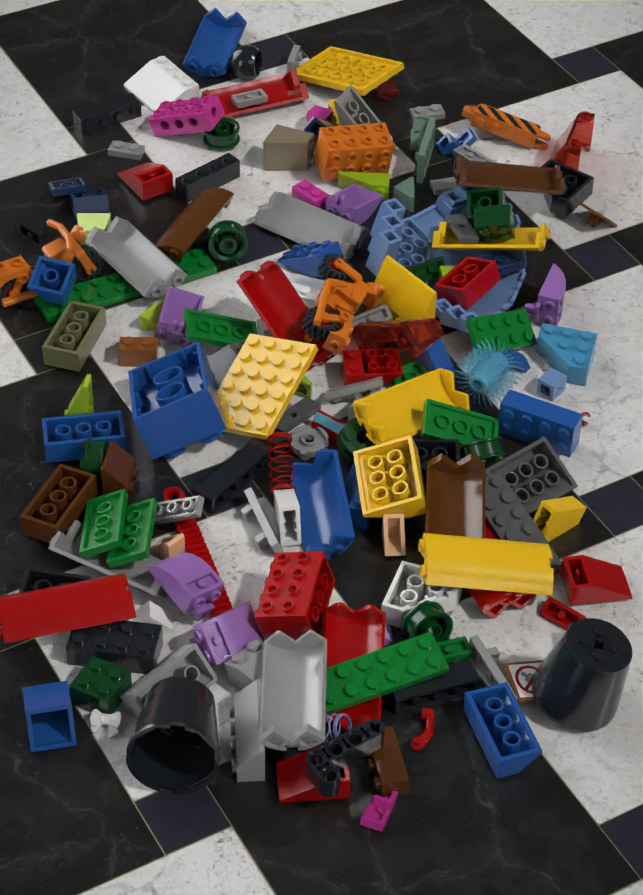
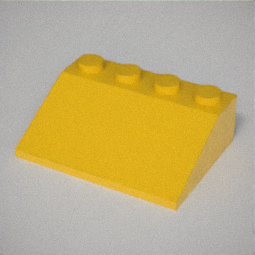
M387 255L374 282L378 286L384 285L386 287L383 298L377 307L386 304L394 320L390 324L415 344H419L434 336L437 292Z
M412 435L353 452L364 517L382 518L385 514L404 513V518H411L426 513V491L419 453Z

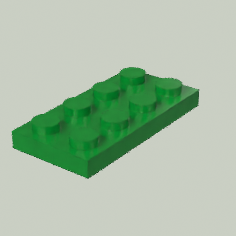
M187 308L183 312L186 341L225 347L229 344L245 342L249 334L258 335L256 322Z
M526 309L473 317L465 320L473 347L478 349L477 344L483 349L482 343L488 347L486 350L491 346L490 348L494 351L495 346L497 350L495 352H498V344L499 352L502 348L504 351L508 348L514 350L537 344Z
M428 398L424 401L421 437L428 439H459L460 446L478 440L498 437V418Z
M125 489L87 500L79 550L82 558L96 556L99 553L115 550L122 546L128 499Z
M155 498L127 505L122 546L108 551L107 564L110 568L149 558L158 505Z

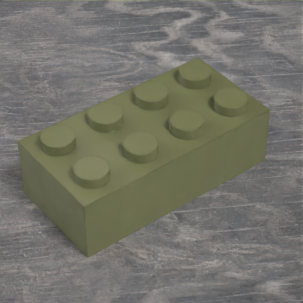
M70 300L42 346L44 364L79 372L107 325L105 307Z

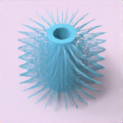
M499 344L498 352H495L497 351L495 346L494 351L490 348L491 346H489L488 350L484 347L485 351L479 350V355L475 351L474 353L468 352L470 358L464 357L465 361L466 359L469 361L465 362V365L463 364L464 361H460L464 366L462 367L464 372H460V374L462 373L464 376L467 374L469 377L465 378V380H470H468L469 382L458 383H470L467 387L471 386L473 391H476V395L479 392V401L480 393H483L481 394L483 399L485 393L488 395L486 396L487 399L491 395L494 398L493 394L499 395V390L503 393L508 392V387H513L512 383L518 384L514 378L518 379L519 377H515L514 369L511 371V369L507 368L510 365L508 360L514 358L507 359L508 354L505 355L507 351L502 354L503 351L501 350L499 353Z

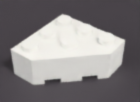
M402 560L381 605V610L386 613L385 623L401 628L402 618L412 608L426 600L439 603L445 613L455 610L462 595V588L426 585L422 578H420L421 565Z

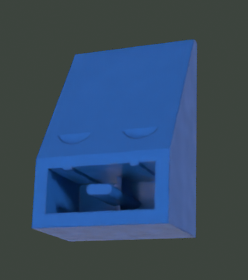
M326 240L321 243L311 242L307 245L298 243L293 246L292 250L284 252L277 262L307 276L320 277L321 275H318L317 269L326 254L329 255V253H333V255L337 253L340 257L343 253L338 241L331 242Z

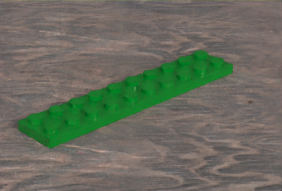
M203 248L185 252L180 263L171 259L187 274L183 283L217 273V267ZM116 272L73 285L66 306L47 302L40 296L34 297L46 321L51 323L59 320L70 300L105 307L142 296V294Z

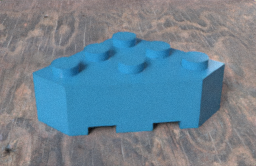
M542 323L536 352L547 359V364L551 368L567 375L566 383L586 386L595 353L597 333Z

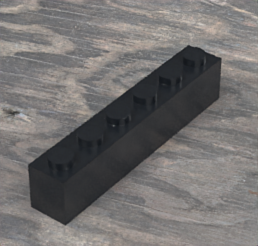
M277 427L275 428V430H274V432H273V433H277V432H284V433H286L285 431H283V430H281V429H279V428H277ZM289 437L276 438L270 442L283 443L288 441ZM259 438L249 440L244 447L236 451L231 458L223 462L218 469L211 472L206 479L194 487L193 496L200 495L205 498L204 510L214 514L269 466L268 463L271 459L268 457L270 449L267 447V440ZM280 447L274 450L287 451L289 447ZM271 451L270 457L273 459L283 453Z

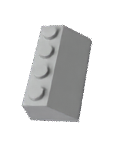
M193 643L183 645L121 694L120 698L131 715L138 719L149 690L162 679L175 676L189 677L198 680L208 688L219 679L197 644Z
M256 679L234 695V704H230V718H235V722H230L231 736H235V740H231V754H236V758L232 759V773L237 772V782L265 781V746L258 743L261 679Z

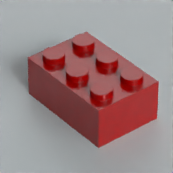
M467 256L437 282L434 287L438 299L445 298L452 306L459 304L463 309H469L493 288L501 278L496 261Z

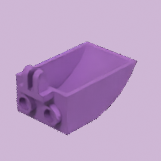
M354 183L327 197L325 210L360 225L373 214L383 195Z
M553 263L538 294L537 304H525L528 317L534 318L535 324L538 325L543 323L558 326L562 317L566 279L564 273L556 264Z
M169 286L154 337L185 347L191 345V341H186L183 312L185 308L201 311L204 296Z
M178 553L146 567L184 614L190 611L194 612L193 619L196 622L208 617L210 611L214 610L215 606L211 602L221 596V590L225 584L209 564L191 553Z
M249 601L193 625L195 637L189 639V644L196 643L210 666H215L229 660L234 654L240 652L255 639L264 642L265 638L261 635V629L255 621L254 611Z

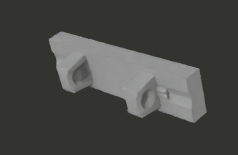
M249 487L244 490L249 504L242 508L241 512L246 521L257 518L263 529V532L254 537L258 547L263 549L271 546L275 553L284 552L252 488Z
M478 635L470 637L469 644L473 650V660L488 684L493 686L507 682L517 700L518 697L514 693L510 681L506 680L496 664L499 661L500 655L497 647L486 649Z

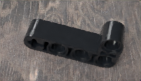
M378 719L368 720L307 753L306 776L320 794L325 797L336 796L340 791L339 770L383 747L385 736L384 723Z

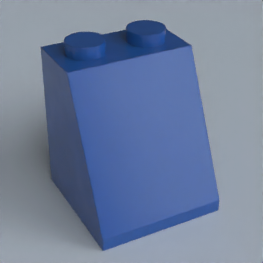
M62 681L23 687L31 752L77 745L68 682Z

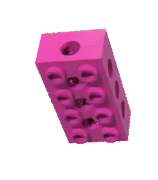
M208 95L203 98L193 97L188 100L163 101L148 121L155 137L212 131L225 112L219 97Z

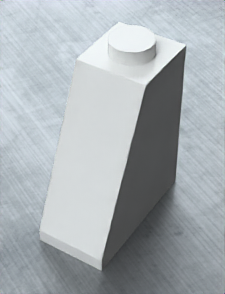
M294 489L273 490L274 510L280 545H302L300 505Z

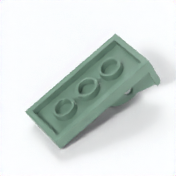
M418 115L410 131V150H416L415 162H417V166L414 168L416 183L423 184L434 148L436 117Z

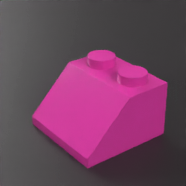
M306 180L292 186V197L325 210L327 197L331 195Z

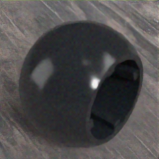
M251 45L238 47L230 58V67L233 69L234 75L242 80L257 78L262 68L261 51Z

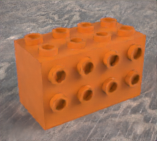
M385 122L320 127L314 158L322 181L338 180L339 171L388 173L394 144Z

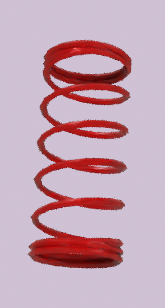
M284 432L273 433L267 437V447L270 449L268 457L271 459L268 465L272 469L269 476L273 479L270 482V493L273 496V490H278L277 488L281 487L293 488L296 493V487L292 484L284 483L272 486L274 480L278 482H291L295 480L293 475H281L276 478L271 476L273 470L284 473L295 469L292 465H280L275 468L270 466L272 461L286 463L294 459L291 455H280L273 459L270 457L271 451L287 453L293 450V447L288 445L292 442V436ZM280 437L290 438V440L283 443L270 442ZM280 447H291L288 451L274 450ZM279 457H292L288 461L274 460ZM280 467H293V469L286 471L276 470ZM280 477H293L291 480H277Z

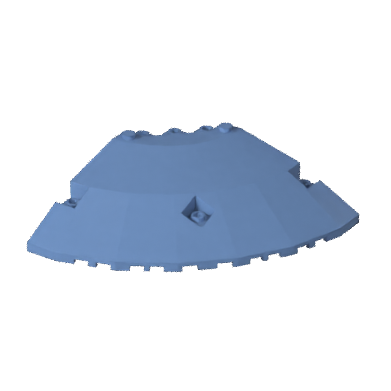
M456 185L455 189L443 192L437 198L434 205L404 219L403 216L406 208L396 198L382 201L370 232L372 239L367 249L370 254L365 266L377 277L387 255L403 267L443 256L445 266H457L467 256L477 257L493 252L433 250L432 248L434 231H439V223L446 222V215L464 214L467 219V190L482 188L459 187ZM505 200V205H506V204H510L511 209H512L513 206L511 205V203H507L506 200ZM514 215L515 228H520V218L518 215ZM508 251L527 261L526 251ZM525 268L500 275L501 280L469 309H463L459 304L452 306L445 298L438 299L437 297L435 315L440 319L439 323L469 333L465 320L505 312L513 305L526 276ZM438 277L423 281L436 291L434 285L438 282Z

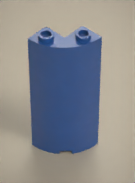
M215 7L204 15L182 65L189 72L202 77H217L225 74L230 64L231 55L234 54L247 22L238 12L225 18Z
M318 449L313 463H293L292 466L295 469L290 472V475L295 476V480L291 481L290 484L296 487L295 494L300 505L303 552L324 551L327 560H330L332 555L338 552L342 554L349 548L355 538L338 452L337 450Z

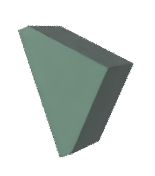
M410 177L393 187V198H396L410 212H414V177Z

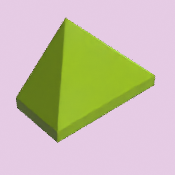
M165 297L139 315L140 330H156Z

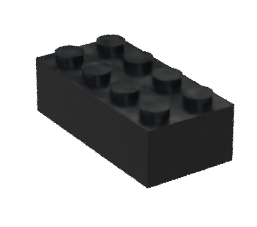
M122 620L71 630L66 645L68 665L85 666L93 655L127 669L131 673L147 675L157 667L163 645L162 625Z

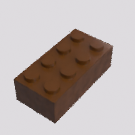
M59 464L20 515L22 534L50 543L52 537L58 531L67 535L68 527L73 524L74 520H78L85 511L87 500L93 499L98 493L96 475Z

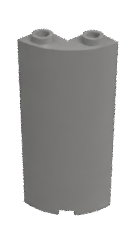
M274 192L271 195L269 207L259 208L254 223L297 243H303V245L311 242L321 243L326 240L331 242L338 241L344 259H350L354 255L353 251L355 248L359 249L369 231L364 226L283 192Z
M115 216L107 231L94 226L85 241L89 246L96 249L102 258L144 297L157 298L167 293L169 286L175 288L180 286L187 276L179 266L128 220Z
M74 520L73 524L68 527L67 535L58 531L50 541L48 549L108 576L125 573L129 585L158 598L167 596L166 591L146 568L161 561L154 556L149 555V558L112 568L107 564L108 551L99 553L96 556L82 558L79 550L83 525L77 520Z
M308 630L297 640H294L282 631H276L264 641L258 741L263 746L280 751L298 747V751L316 747L325 742L327 639L313 630Z

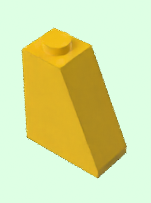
M573 496L542 500L533 521L546 540L550 542L578 525L587 507Z

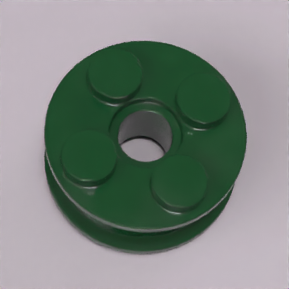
M222 117L212 131L204 132V144L211 150H233L240 142L238 134L240 130L239 123L232 118Z
M223 220L214 224L208 232L209 252L216 260L234 262L246 253L248 248L246 232L239 223L233 220Z
M357 418L349 420L341 429L337 438L340 453L352 463H355L354 451L376 445L366 436L368 432L363 425H359ZM357 438H361L364 444L360 443Z
M91 437L83 440L82 449L85 454L84 458H81L80 470L96 475L97 479L101 480V482V468L109 448L107 438L103 441H92Z
M503 437L478 440L460 446L464 450L465 457L472 454L485 464L503 460L505 455H507L502 449L501 440H503Z
M426 600L412 608L402 618L401 630L407 639L431 631L438 643L449 638L453 630V621L439 603Z

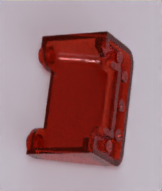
M587 111L579 113L557 140L550 159L579 170L581 150L586 149L589 152L591 149L595 114Z
M434 318L358 323L354 326L352 335L359 350L379 349L386 342L396 341L400 350L406 348L411 352L409 354L410 358H414L427 350L444 335V332L438 320Z

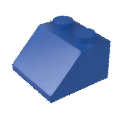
M39 255L27 288L47 302L66 306L77 277L75 264Z

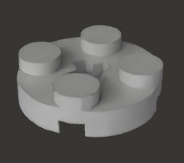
M303 425L291 432L292 442L289 445L293 447L292 452L298 455L301 460L314 458L318 449H328V434L320 427L315 429L311 428V425Z

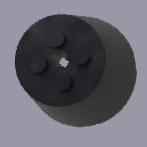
M585 618L574 622L533 675L532 693L539 709L556 724L565 727V725L578 728V731L582 732L598 730L609 724L617 712L632 659V646L627 636L615 625L601 619Z
M182 676L168 677L158 681L149 690L126 749L128 769L140 783L161 792V789L173 790L175 794H184L205 787L217 775L220 765V749L215 699L209 688L198 680Z

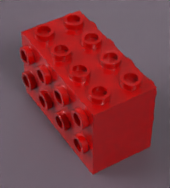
M324 551L275 553L273 562L270 563L269 575L265 579L264 591L260 595L258 609L255 610L254 614L255 621L259 624L261 635L265 640L276 631H282L294 640H297L308 630H313L319 634L323 622L324 608L329 605L335 584V578Z

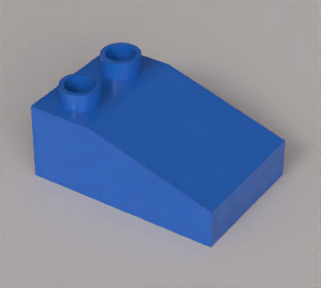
M200 342L128 371L133 421L152 459L161 456L165 459L175 458L185 451V446L200 441L202 444L214 442L222 435V431L227 429L223 408L209 361Z

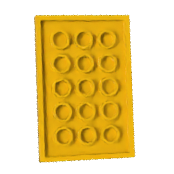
M330 46L294 70H297L299 81L345 91L349 85H352L360 96H365L368 92L403 70L404 63Z
M249 334L217 390L227 427L223 431L267 440V437L274 432L318 351L317 345Z

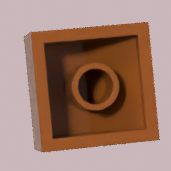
M120 337L118 348L119 366L139 367L158 359L160 339L158 337Z

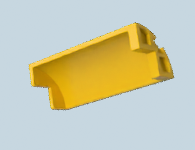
M440 222L439 231H434L432 248L433 250L542 251L545 249L546 240L550 239V228H547L546 223L542 222L541 228H515V238H511L508 241L499 239L492 242H483L478 239V243L461 244L447 222Z
M438 368L353 401L354 412L359 425L365 427L368 432L366 436L376 445L421 433L423 406L427 398L470 410L468 394L455 390L454 373L443 368Z
M423 533V539L419 540L418 550L425 558L424 565L420 566V578H422L426 585L552 596L554 568L550 566L553 557L548 544Z

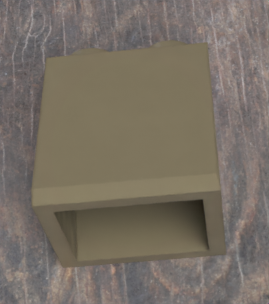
M276 124L263 142V170L307 171L315 163L314 149L316 141H314V133Z

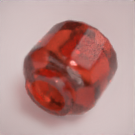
M390 79L375 88L377 97L387 101H392L393 97L397 98L400 90L397 88V82Z

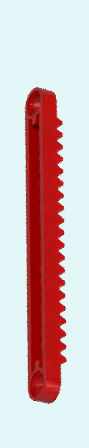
M169 487L163 493L164 501L175 500L169 498L172 495L178 496L179 498L177 499L186 498L183 490L179 487ZM193 518L172 522L176 534L183 533L185 536V552L203 559L219 576L204 537H202L199 525H197V520ZM223 586L221 596L211 602L215 606L214 610L209 613L211 618L233 609L229 596H227Z

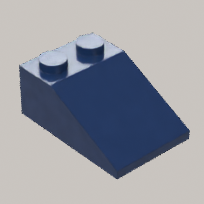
M103 188L69 194L74 219H77V213H110L108 194Z

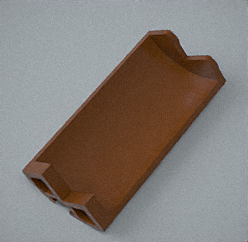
M457 156L454 159V178L457 179L456 185L459 187L482 189L502 187L504 191L560 196L566 192V183H564V178H562L560 165H556L554 168L470 161L464 160L465 156Z
M219 187L202 190L154 245L166 256L180 263L185 252L223 207L227 209L234 193Z
M441 453L427 462L425 533L485 538V463L469 454L458 462H454Z

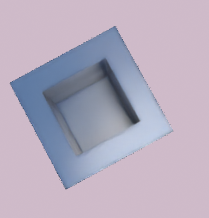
M550 368L538 379L536 394L553 402L565 390L567 375Z

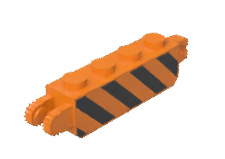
M479 104L478 107L465 105L462 110L461 116L471 121L470 126L531 149L533 147L542 150L548 148V144L542 140L549 141L551 135L541 131V127L538 124L485 104Z

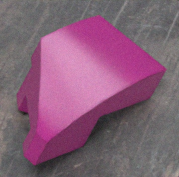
M392 791L389 796L385 797L374 795L372 803L368 804L361 816L360 825L382 832L393 810L398 792Z

